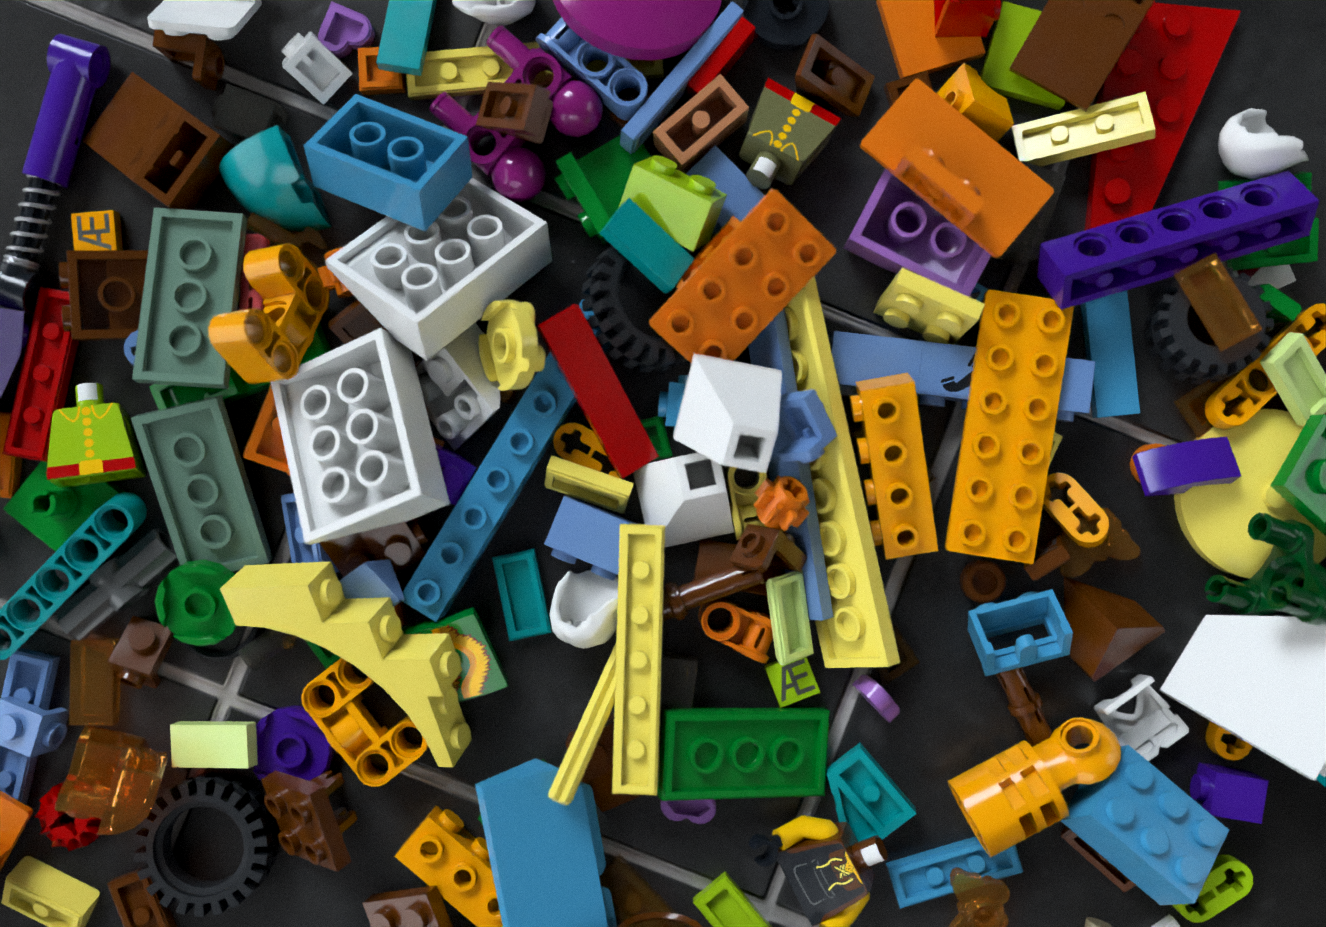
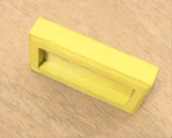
M551 455L547 465L544 482L545 488L621 514L625 513L634 483L553 455Z

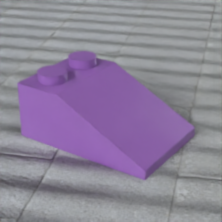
M886 168L882 172L843 247L883 269L898 274L901 268H905L970 297L991 256Z

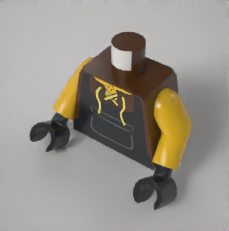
M801 815L773 830V836L769 838L760 833L750 838L749 846L753 850L760 848L762 845H767L765 853L756 856L754 861L763 867L770 866L776 860L778 861L812 927L818 924L819 927H850L870 899V890L875 877L872 866L888 860L886 847L878 835L858 842L847 822L833 823L828 819Z

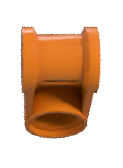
M720 598L701 605L698 614L699 622L707 636L732 647L735 651L755 661L767 663L769 656L766 653L773 640L769 615L752 608L748 609L726 598ZM716 608H725L730 611L729 622L722 628H713L708 625V616Z

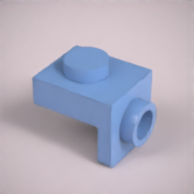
M815 389L784 393L780 397L779 414L792 438V441L778 452L781 461H800L802 464L818 459L824 454V447L838 435Z
M12 696L0 698V745L27 757L55 751L66 736V723L70 711L62 707L44 710Z

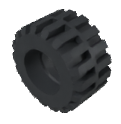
M1214 265L1206 266L1198 272L1195 270L1186 272L1156 298L1151 305L1153 309L1147 314L1145 321L1151 327L1144 334L1145 341H1153L1154 346L1148 350L1152 358L1158 355L1162 358L1163 362L1159 365L1162 370L1166 372L1173 368L1176 370L1174 378L1183 381L1188 377H1192V384H1203L1208 380L1211 383H1215L1234 375L1262 355L1259 351L1266 348L1271 340V337L1265 334L1274 329V319L1266 318V314L1273 309L1270 300L1262 302L1259 297L1265 292L1258 284L1255 288H1252L1248 284V281L1251 279L1250 276L1241 273L1238 277L1232 275L1234 268L1225 266L1215 273ZM1204 306L1214 310L1222 317L1227 328V339L1224 346L1214 347L1206 345L1192 334L1187 322L1189 307Z

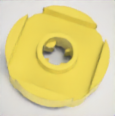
M515 300L493 301L486 307L481 321H489L487 334H479V354L484 373L490 382H499L500 386L497 389L501 391L524 389L533 379L534 372L542 371L545 365V353L542 346L538 344L534 325V308L529 302H518Z

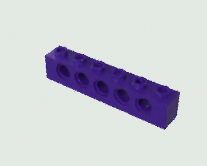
M1289 170L1040 243L1037 278L1061 310L1307 237L1310 235L1320 200Z

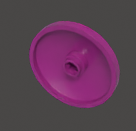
M553 0L565 23L578 36L594 47L627 59L660 60L679 55L691 49L714 23L722 0Z

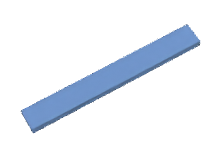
M783 308L748 345L751 365L781 370V396L784 393L797 392L785 309ZM779 414L778 433L768 464L769 477L772 482L778 475L781 477H793L800 481L808 492L810 502L805 509L810 514L798 528L791 525L785 532L795 538L796 542L794 544L808 557L802 571L809 620L824 621L834 616L809 463L802 464L800 461H781L778 452L788 445L792 438ZM785 569V574L792 572L793 570Z

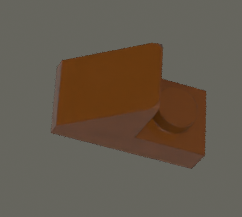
M812 34L795 74L796 93L802 97L819 96L845 115L859 116L875 76L820 35Z
M487 82L476 125L533 143H542L553 108V102L549 100L551 91L535 84Z

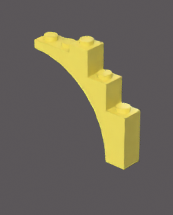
M331 561L245 565L220 588L236 626L262 627L298 636L324 647L348 661L381 686L410 717L426 740L438 767H454L465 749L469 746L472 740L471 731L459 705L457 691L452 685L462 671L459 654L455 651L449 633L404 634L401 621L395 612L390 597L346 599Z

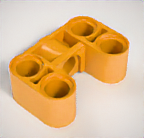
M287 243L252 250L245 255L243 262L245 276L251 286L264 299L262 303L265 306L264 310L252 308L218 314L211 319L208 327L210 342L215 350L243 380L250 384L287 380L295 377L303 356L313 341L318 324L329 306L328 288H323L318 272L295 245Z
M340 658L307 684L301 695L302 705L322 730L331 747L343 757L358 779L367 786L379 787L386 784L421 757L428 749V745L423 736V742L420 745L410 744L406 740L404 729L406 727L417 729L409 716L403 718L389 730L385 725L381 727L361 702L364 698L360 693L373 684L374 681L370 677H358L352 669V664ZM320 685L329 686L335 694L333 704H328L321 700L319 696ZM371 754H380L385 757L388 762V770L380 771L373 767Z

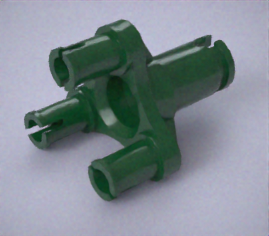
M1257 513L1249 521L1248 533L1254 540L1274 545L1269 557L1259 571L1247 581L1237 582L1222 575L1212 576L1205 585V592L1211 593L1206 598L1210 602L1230 606L1237 614L1244 616H1262L1274 612H1285L1294 615L1304 623L1314 626L1326 624V570L1322 565L1314 561V533L1312 528L1296 520L1283 521L1267 513Z

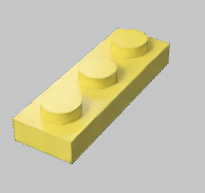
M1146 92L1091 105L1086 112L1076 109L1011 127L1017 159L1029 169L1154 139L1156 130Z

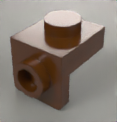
M155 29L152 46L169 60L194 63L192 78L206 90L215 91L217 80L221 79L224 73L225 62L222 50L207 36L197 33L171 36L165 34L164 30Z
M748 524L730 557V562L737 567L765 572L768 566L801 572L808 557L794 544L796 540L789 533L783 530Z
M132 616L108 660L117 675L116 679L120 683L135 689H141L143 685L157 688L161 681L157 671L175 638L173 637L174 633L167 626L164 628L161 624Z

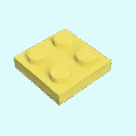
M901 268L880 296L874 313L883 316L884 321L894 327H907L923 334V338L928 342L953 345L979 320L985 304L905 268Z

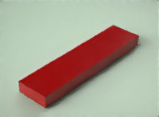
M40 287L2 454L48 462L52 414L55 410L64 408L79 341L72 339V332H64L62 306L70 305L69 292Z
M573 304L537 325L536 327L617 475L623 479L659 457L580 306Z

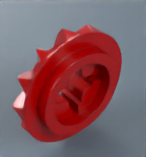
M71 780L59 783L51 787L39 800L41 805L35 818L40 820L42 827L39 834L46 835L52 841V847L62 846L67 848L68 851L86 847L94 842L105 828L107 821L105 801L93 786L85 782ZM83 808L84 811L78 814L79 816L74 819V823H60L59 820L66 813V809L71 811Z

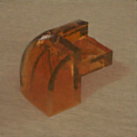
M85 725L76 743L70 769L58 794L54 810L66 812L69 816L78 819L102 818L97 835H117L135 828L147 818L156 801L168 760L167 752L157 753L144 747L146 739L144 737Z

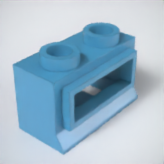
M1053 589L1039 593L1027 592L1016 599L997 604L989 602L968 611V632L981 661L985 677L1070 655L1073 631ZM1039 624H1044L1049 637L1034 640L1030 634L1022 635L1016 639L1014 646L995 651L991 642L987 640L989 637Z

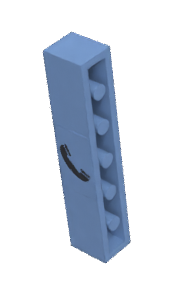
M833 331L829 334L828 338L841 396L850 397L857 395L855 383L857 381L909 373L915 382L916 396L919 397L918 404L945 407V400L962 402L961 409L966 410L976 347ZM1066 358L1056 421L1073 422L1074 415L1090 413L1095 361Z

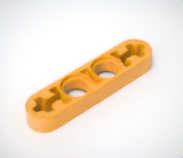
M1315 304L1300 312L1294 321L1289 322L1270 340L1266 348L1259 351L1262 355L1256 361L1232 375L1208 398L1204 410L1210 424L1223 430L1242 425L1278 393L1259 361L1289 332L1302 334L1315 324L1316 318H1319L1323 322L1320 326L1321 331L1308 338L1305 336L1315 356L1326 347V304ZM1254 369L1260 370L1267 377L1268 386L1264 392L1255 390L1249 382V374ZM1239 395L1242 396L1245 400L1240 401L1231 410L1232 415L1225 416L1222 412L1226 407L1225 402Z

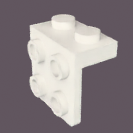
M164 0L147 19L150 28L164 30V33L167 35L182 36L189 33L207 34L208 38L213 40H228L238 34L262 5V1Z

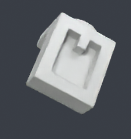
M311 31L305 37L297 33L281 51L286 56L282 61L283 68L323 105L353 74Z

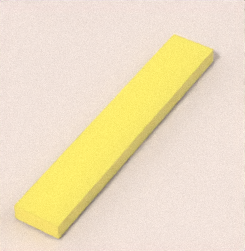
M537 42L523 43L529 49L540 48ZM488 46L426 52L422 76L406 74L408 97L411 100L433 99L443 92L448 93L451 97L484 94L487 82L504 83L512 74L513 69ZM625 58L646 79L664 78L663 59L633 60ZM593 60L588 63L586 69L591 72H599L607 66V63L602 60ZM541 71L534 78L533 84L547 88L553 81V72Z
M620 524L612 794L657 796L666 525Z

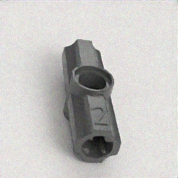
M160 528L153 529L123 556H117L103 564L89 577L91 583L73 596L69 602L55 613L58 617L57 623L66 634L72 635L80 641L90 636L115 613H120L134 605L147 594L150 589L148 585L177 562L178 558L171 537Z

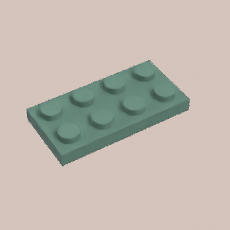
M154 207L132 376L134 381L145 384L228 389L231 366L211 344L208 327L215 315L234 312L238 308L247 229V218L244 214Z
M222 395L132 417L131 420L179 564L182 565L187 561L204 559L220 563L230 571L242 569L245 565L269 563L273 556Z

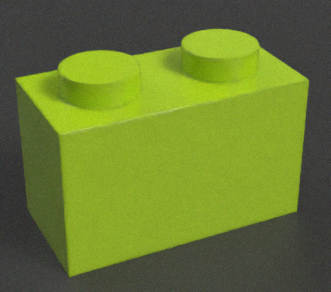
M652 156L633 165L619 207L630 198L679 245L695 251L709 242L727 194L715 189L716 184L712 180L700 175L689 176L677 170V164L672 160L662 156Z

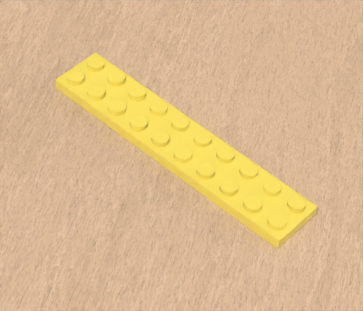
M814 276L784 309L797 391L815 389L838 435L824 447L825 452L821 457L809 462L834 616L824 621L815 620L825 668L890 667L900 663Z

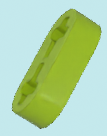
M1219 855L1216 857L1198 895L1197 902L1199 904L1195 908L1188 904H1175L1172 906L1185 919L1193 923L1207 921L1250 892L1253 886L1251 870L1233 856ZM1229 868L1234 871L1232 874L1234 882L1231 885L1224 882L1227 879L1224 872Z

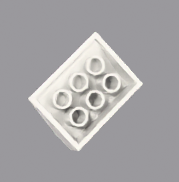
M472 178L426 231L386 216L326 259L325 263L327 268L396 340L427 361L478 321L491 302L504 300L552 262L546 221Z
M379 328L300 365L295 377L271 382L305 544L311 545L412 520L450 504L412 351L396 340L388 331Z

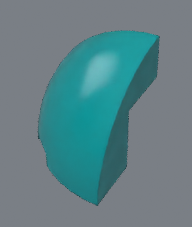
M278 125L246 139L222 158L219 164V172L225 185L238 203L257 219L276 228L296 232H312L332 227L319 189L314 187L313 183L305 177L291 137Z

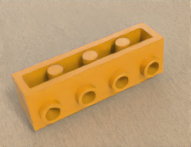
M909 373L855 382L857 395L850 396V405L854 422H862L864 437L856 438L860 464L868 463L870 479L863 480V488L867 506L874 505L876 520L869 521L874 546L881 545L886 559L938 551L915 382Z
M436 805L403 843L394 857L428 886L437 885L441 897L477 927H503L486 840L482 837H473L463 828L464 823L458 815L449 809H444L443 811Z

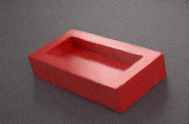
M743 16L687 83V98H693L718 75L721 74L724 77L752 44L756 27Z

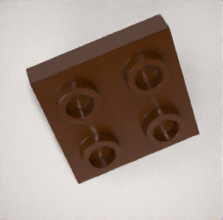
M275 770L261 779L267 794L264 797L265 805L277 820L281 831L278 834L279 842L289 855H296L310 861L314 865H321L336 872L351 862L342 833L358 819L355 810L347 812L345 807H341L333 812L328 796L345 782L341 773L333 775L332 770H329L308 781Z

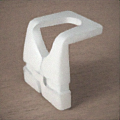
M1138 674L1130 680L1133 686L1125 693L1113 699L1102 700L1094 706V709L1103 724L1116 735L1121 746L1130 745L1149 762L1159 754V747L1168 748L1189 733V727L1178 714H1173L1168 709L1170 705L1150 686L1155 681L1154 678ZM1136 695V705L1133 714L1116 711L1118 707Z

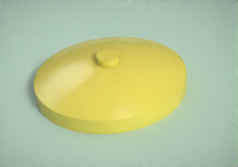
M1260 409L1242 425L1223 430L1211 424L1194 439L1228 437L1241 473V477L1230 484L1193 486L1185 493L1174 494L1177 519L1186 539L1202 558L1226 573L1250 579L1259 571L1269 557L1274 545L1254 540L1248 533L1249 521L1257 513H1267L1283 521L1292 519L1307 524L1314 533V561L1320 563L1326 557V536L1270 486L1304 426L1295 423L1288 411Z

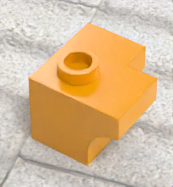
M963 63L937 92L939 96L996 142L1014 125L1007 98L992 90L981 79L977 70L966 63Z

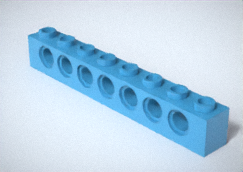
M582 299V301H581L580 304H579V306H580L582 312H583L582 302L584 301V299ZM593 311L583 312L586 320L594 316ZM599 326L592 329L595 337L603 333ZM610 342L601 346L604 354L607 353L612 345ZM551 352L545 359L543 370L535 375L402 592L405 599L403 600L404 603L435 622L447 614L553 441L556 431L562 426L577 402Z

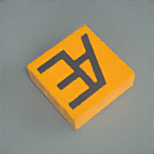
M106 210L71 214L74 250H123L119 212Z

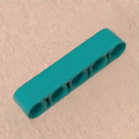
M129 492L118 493L99 507L0 608V629L6 631L11 638L7 639L0 633V660L7 659L29 640L140 527L146 519L147 508L139 496ZM113 509L123 512L127 517L128 524L117 521L113 515ZM84 539L93 542L97 546L98 553L88 550L84 544ZM55 569L64 572L69 582L61 580L57 576ZM27 599L34 601L39 606L40 611L31 608Z

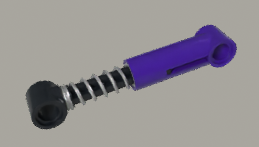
M60 33L51 40L48 47L47 67L50 76L22 170V174L26 175L30 182L28 187L22 189L26 196L24 202L18 203L22 210L20 216L14 218V221L17 223L16 231L9 233L13 238L12 245L5 248L8 252L6 255H3L5 258L2 260L3 262H0L1 307L24 311L25 314H34L40 287L46 288L45 277L37 272L39 271L38 267H40L37 257L39 253L44 252L41 244L43 239L48 238L45 230L46 226L52 223L49 216L51 210L56 209L53 202L55 196L60 195L57 188L58 186L68 188L96 88L103 86L109 75L111 58L106 46Z

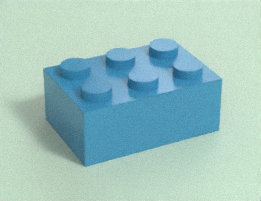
M357 94L304 144L314 187L423 231H426L472 179L469 140L467 136Z
M1130 745L1121 746V760L1116 770L1106 779L1093 784L1079 785L1067 807L1069 816L1060 820L1159 905L1192 904L1196 902L1229 832L1228 828Z

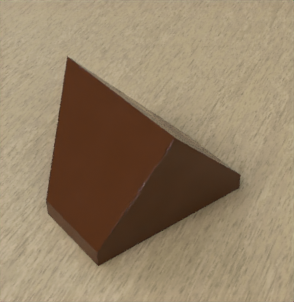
M1064 577L1065 617L1073 631L1070 655L1068 656L1093 682H1096L1165 632L1164 627L1136 601Z

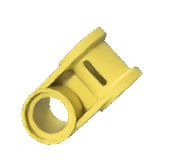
M727 466L726 482L730 498L729 506L736 540H739L748 524L767 527L758 517L745 520L746 518L757 516V508L754 507V504L759 497H757L755 492L767 478V474L757 471L755 482L748 487H741L734 480V473L737 468Z

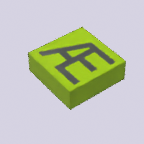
M807 657L786 665H780L778 660L764 665L780 708L820 693Z

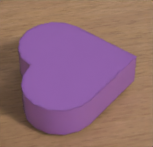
M332 1L319 30L318 40L338 59L346 57L353 49L358 50V48H368L371 46L375 39V29L369 19L359 12Z
M862 674L852 684L889 723L900 713V708L893 701L892 697L868 675Z
M715 799L661 800V810L668 819L673 821H682L688 818L693 823L705 824L715 815L716 801Z

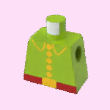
M83 383L76 385L77 407L57 409L52 414L46 473L47 480L59 488L146 477L128 412L119 403L105 404L102 384Z

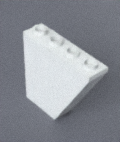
M1205 615L1159 691L1311 780H1315L1318 774L1326 777V624L1314 626L1304 623L1296 617Z

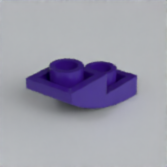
M1228 437L1187 441L1146 450L1132 456L1145 497L1182 494L1193 486L1230 484L1241 477Z

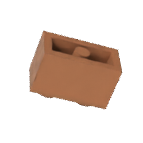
M720 74L653 131L654 146L665 158L677 164V170L687 173L715 145L718 146L746 122L749 106Z

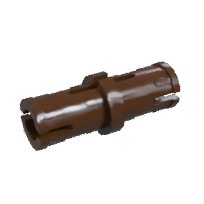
M1023 667L996 674L1009 700L1008 710L1011 716L1017 718L1028 743L1033 747L1050 738L1052 730L1041 708L1043 701L1039 693H1034Z

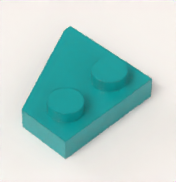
M860 742L827 767L828 781L831 793L834 796L838 821L847 822L850 825L858 842L878 835L883 840L917 814L916 807Z

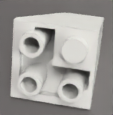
M476 323L471 325L429 360L426 361L424 359L416 368L427 415L436 426L439 434L448 441L454 450L460 448L500 408V390L497 389L500 384L498 381L490 382L484 373L479 354V334L484 333Z
M694 353L673 438L721 465L766 473L778 433L782 383L781 370Z
M697 452L648 463L633 472L644 524L666 525L665 547L734 533L721 464Z

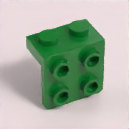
M621 135L577 161L571 152L556 161L561 173L555 177L557 184L567 200L575 197L583 212L577 215L579 221L590 238L597 234L603 246L609 242L600 234V231L618 210L633 165L651 157L644 144L635 153L630 154L620 146Z

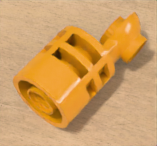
M1075 717L1061 724L1052 732L1050 738L1032 747L1027 741L1023 740L947 782L970 828L991 858L1068 817L1069 810L1060 791L1073 784H1093L1106 779L1116 770L1121 760V745L1116 735L1103 723L1092 719ZM1081 743L1090 744L1087 748L1084 749L1073 748Z

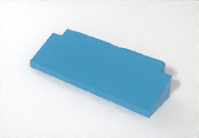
M536 758L475 784L503 927H617L611 891L601 886L599 878L605 870L606 861L592 787L581 782L572 802L568 806L553 801L548 797V793L559 768Z

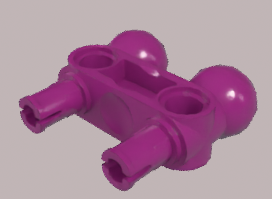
M503 25L498 26L491 33L486 41V45L513 69L512 74L504 83L533 84L534 78L538 73L545 70L551 71L554 74L553 81L545 89L551 91L549 100L553 102L550 120L555 128L566 136L573 137L587 135L596 129L602 119L603 104L600 95L593 87L585 82L574 81V77L553 56L546 53L542 48L529 49ZM446 92L441 93L433 101L429 111L449 130L468 137L471 162L488 177L492 178L493 186L499 194L512 202L521 203L531 200L540 193L546 176L544 164L536 153L528 148L521 147L526 140L477 126L476 122L479 112L477 115L472 116ZM486 136H494L496 145L493 152L486 156H479L477 147L480 140Z

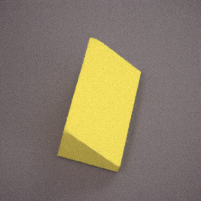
M26 856L7 875L1 903L47 927H85L99 900L100 891L31 856Z

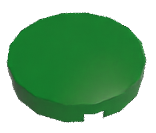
M204 559L187 561L173 569L158 586L155 606L159 621L164 628L167 626L174 633L173 637L182 643L199 647L214 645L224 640L238 626L235 625L220 588L235 573L220 563Z

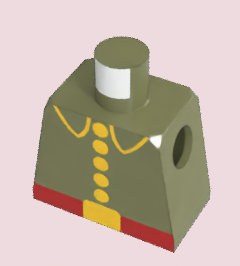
M768 78L755 107L739 152L740 158L751 164L746 174L749 182L761 189L770 187L774 178L786 185H792L827 146L841 118Z

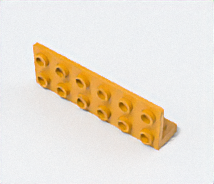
M988 290L985 292L983 299L985 306L980 318L945 549L951 552L1034 564L1074 306L1061 310L1054 299Z

